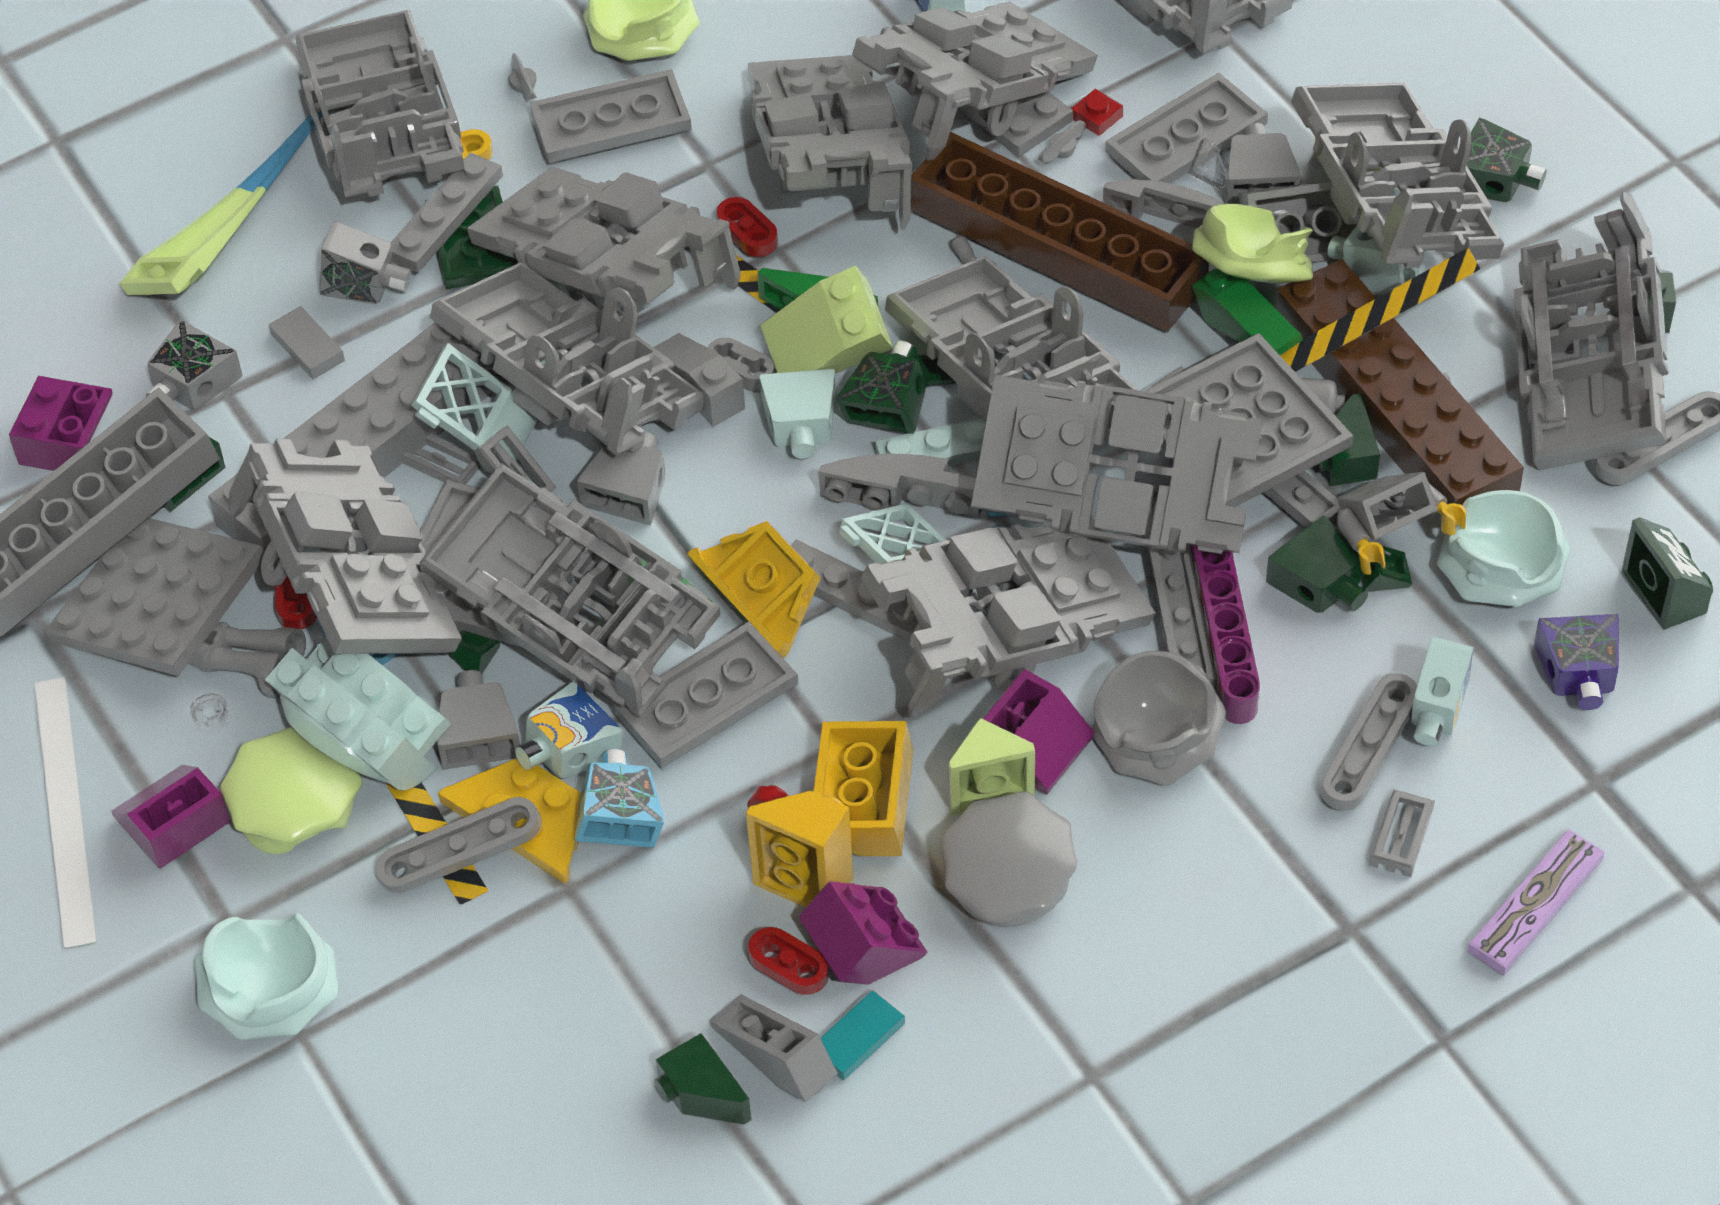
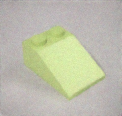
M856 265L819 281L760 325L777 373L834 369L836 374L859 364L867 353H884L893 349L870 284Z

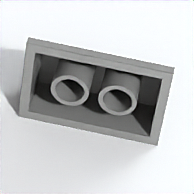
M1331 180L1238 193L1239 204L1271 210L1281 235L1300 231L1304 227L1311 228L1313 231L1307 238L1308 246L1305 254L1312 262L1333 259L1328 256V246L1331 239L1335 235L1348 238L1357 226V224H1346L1332 201L1330 192L1333 183Z

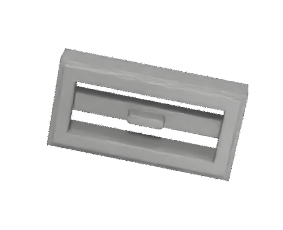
M508 425L501 428L484 444L474 450L492 474L501 463L490 449L505 466L529 481L522 468L499 443L503 439L541 488L543 487L549 492L557 488Z
M433 435L426 437V444L469 465L463 469L447 461L446 457L436 452L431 453L422 448L414 452L415 455L406 452L402 457L403 464L444 483L449 480L466 485L481 467L475 455ZM426 460H429V461H431V462H433V463H435V464H437V465H439V466H442V467H444V468H446V469H448V470H450V471H453V472L459 474V477L456 476V475H454V474H452V473H450V472H448V471H446V470H444V469H442V468H440V467H438V466H436V465H434V464H432V463H430V462H428V461H426Z
M1393 789L1370 857L1369 866L1378 868L1379 864L1387 865V871L1395 872L1397 868L1404 870L1403 875L1412 877L1434 809L1435 800ZM1399 802L1407 804L1391 854L1383 852ZM1420 807L1423 810L1407 859L1402 858L1400 854L1415 809Z

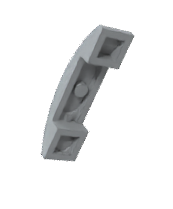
M1117 180L1106 182L1103 187V203L1135 218L1141 219L1143 213L1194 228L1202 226L1204 216L1211 207L1225 204L1200 191L1160 181Z

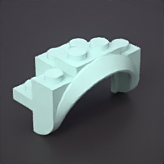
M326 636L307 659L291 648L265 678V681L281 694L280 698L286 719L293 729L312 746L340 764L370 778L391 784L396 789L403 791L417 786L436 769L424 756L449 728L451 723L369 654H334Z

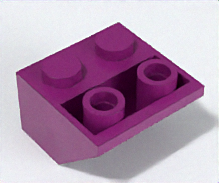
M38 375L9 433L18 464L55 471L91 441L113 395L112 389Z
M1026 669L1020 673L983 718V720L1033 743L1035 748V788L1045 794L1052 790L1094 738L1093 729L1062 690Z
M180 765L111 811L115 819L159 869L230 823L221 792L198 767Z
M829 881L798 916L840 982L869 985L922 959L928 953L918 938V930L906 920L897 906L896 897L884 887Z

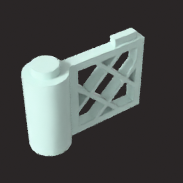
M449 343L442 348L411 404L417 410L415 416L434 429L439 425L473 450L484 444L485 441L506 425L509 426L520 442L525 445L538 420L513 401L515 389L507 386ZM447 360H450L460 368L463 380L449 381L445 369ZM477 385H485L497 394L493 403L481 404L476 388ZM466 387L471 405L457 407L452 389ZM442 390L447 409H438L426 400L430 391ZM474 413L479 428L476 434H473L463 426L461 414ZM503 439L499 441L510 457L516 461L517 457ZM490 449L491 452L495 455V457L499 460V462L502 463L500 459L496 456V454L492 451V449ZM476 454V458L478 459L481 467L485 471L491 473Z
M908 503L844 518L839 530V534L850 545H858L875 563L879 562V564L896 560L901 561L907 549L916 548L919 553L922 546L913 544V541L926 544L946 541ZM904 519L910 526L894 523L892 521ZM867 528L881 532V535L865 532L862 529ZM890 534L909 539V542L885 537V535ZM883 549L903 555L890 557Z

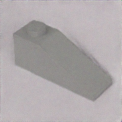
M680 333L653 347L673 361V372L702 392L704 405L700 414L712 427L745 409L743 378L720 354Z
M742 994L709 1021L711 1027L774 1084L805 1102L811 1096L819 1093L824 1085L838 1074L819 1034Z

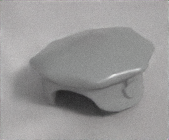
M1167 651L1141 652L1119 663L1101 685L1094 702V739L1106 754L1116 773L1169 786L1215 755L1218 736L1226 716V710L1201 667Z
M1027 791L971 802L963 814L944 832L941 838L946 889L974 918L993 926L1017 927L1031 923L1047 914L1063 900L1067 892L1069 879L1077 868V858L1073 847L1070 822Z

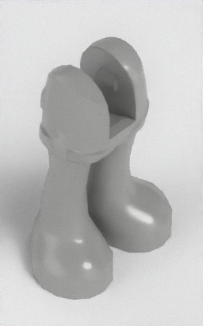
M218 622L188 664L206 672L231 670L255 675L260 689L265 695L280 699L281 694L267 683L265 678L291 648L304 657L306 637L303 630L298 628L281 627L274 630L238 629L230 627L226 622ZM232 647L255 649L265 653L232 650Z

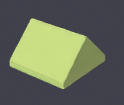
M980 718L949 761L950 810L952 816L963 814L971 802L997 798L1025 791L1035 796V748L1033 743Z

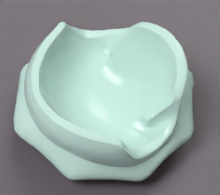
M1512 490L1491 491L1466 499L1463 503L1466 509V529L1456 525L1455 535H1444L1441 552L1437 560L1438 567L1451 581L1459 595L1464 600L1471 602L1521 607L1558 591L1571 548L1564 537L1562 524L1553 509L1533 495Z
M299 913L277 920H246L236 916L227 918L211 929L205 938L202 952L194 959L199 1009L224 1026L235 1038L240 1040L297 1035L315 1015L338 996L334 950L331 945L321 939L317 931Z

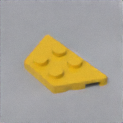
M768 521L749 527L744 533H734L720 538L721 544L703 551L698 547L690 550L687 555L780 656L785 658L791 649L821 577Z
M516 758L445 787L438 793L440 803L463 818L511 798L523 797L529 799L541 815L542 824L540 831L530 841L511 849L564 884L569 880L572 856L574 851H577L579 841H575L581 792L538 765L529 770L524 769ZM527 819L518 820L515 828L523 827Z

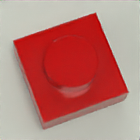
M1097 89L1091 91L1071 108L1073 110V121H1084L1086 129L1098 136L1102 135L1123 117V105Z

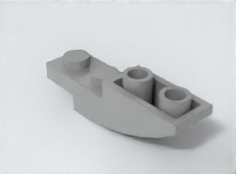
M877 454L838 460L821 465L819 469L820 497L829 498L836 502H849L880 510L900 505L902 500L918 506L926 505L950 510L957 514L979 516L981 509L972 508L971 506L976 478L948 472V459L912 454Z

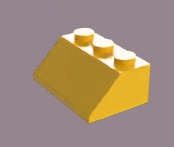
M906 721L822 722L813 792L822 796L835 797L845 806L849 807L852 853L857 856H902L914 753Z
M810 790L753 805L747 810L746 819L754 885L806 908L829 881L851 883L854 879L849 807L845 806L837 798L822 796Z

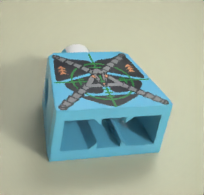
M611 749L604 752L601 757L602 762L590 764L582 786L575 841L655 848L664 824V816L651 771L645 766L627 765V754L622 750Z

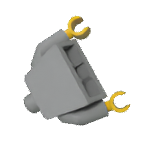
M1425 472L1381 477L1338 498L1340 506L1337 513L1338 528L1353 550H1359L1361 571L1367 575L1371 574L1370 562H1378L1383 569L1385 568L1384 549L1381 544L1370 542L1371 540H1376L1431 513L1442 515L1441 531L1444 534L1455 535L1456 525L1466 529L1465 507L1455 503L1447 504V498L1428 483Z

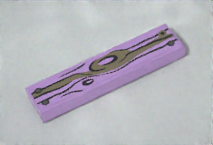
M1568 829L1468 945L1467 952L1502 975H1505L1603 861L1605 852Z

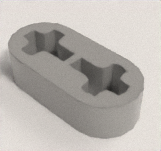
M719 338L708 346L709 349L720 354L743 378V388L748 391L761 392L760 374L774 373V363L770 357L731 338Z

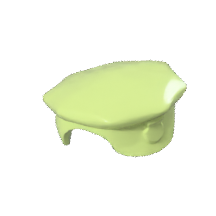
M588 0L587 8L583 14L593 48L599 52L628 61L677 53L700 23L693 0Z
M1242 204L1215 205L1205 214L1202 226L1194 231L1192 250L1215 268L1228 275L1268 283L1301 282L1313 278V263L1305 254L1308 246L1307 238L1313 230L1309 227H1304L1300 231L1281 235L1271 210Z
M289 727L277 733L242 744L229 772L220 785V792L232 816L233 825L236 830L243 832L249 842L261 851L270 854H283L291 851L300 842L320 832L332 828L345 829L352 812L354 797L362 786V779L358 772L328 757L301 737L293 727Z

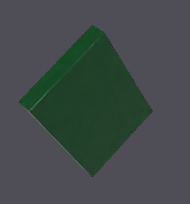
M499 185L494 186L437 251L446 290L473 285L518 264L517 259L472 244L467 230L469 226L503 202Z

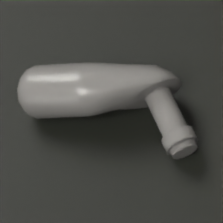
M956 236L952 240V246L964 264L977 259L964 236Z

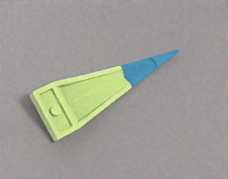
M317 112L320 120L323 114L322 112ZM311 114L264 163L233 191L186 228L140 257L119 283L127 295L179 294L195 282L205 272L315 126Z

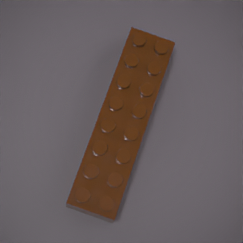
M950 132L946 146L933 160L928 161L925 159L911 174L912 211L1166 332H1169L1195 300L1196 295L1192 285L1204 278L1209 272V262L1192 250L1191 243Z
M1341 259L1313 272L1311 280L1291 282L1278 288L1275 308L1304 339L1373 301L1376 297L1345 261ZM1394 318L1311 363L1325 380H1332L1336 383L1337 395H1345L1344 403L1348 401L1352 394H1361L1376 441L1404 474L1425 472L1428 483L1447 498V504L1463 505L1469 497L1491 491H1520L1524 470L1523 465Z

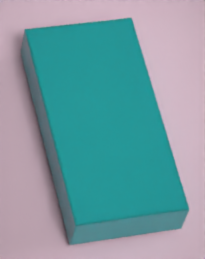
M873 990L821 1037L824 1047L838 1073L837 1076L843 1081L905 1024V1016Z

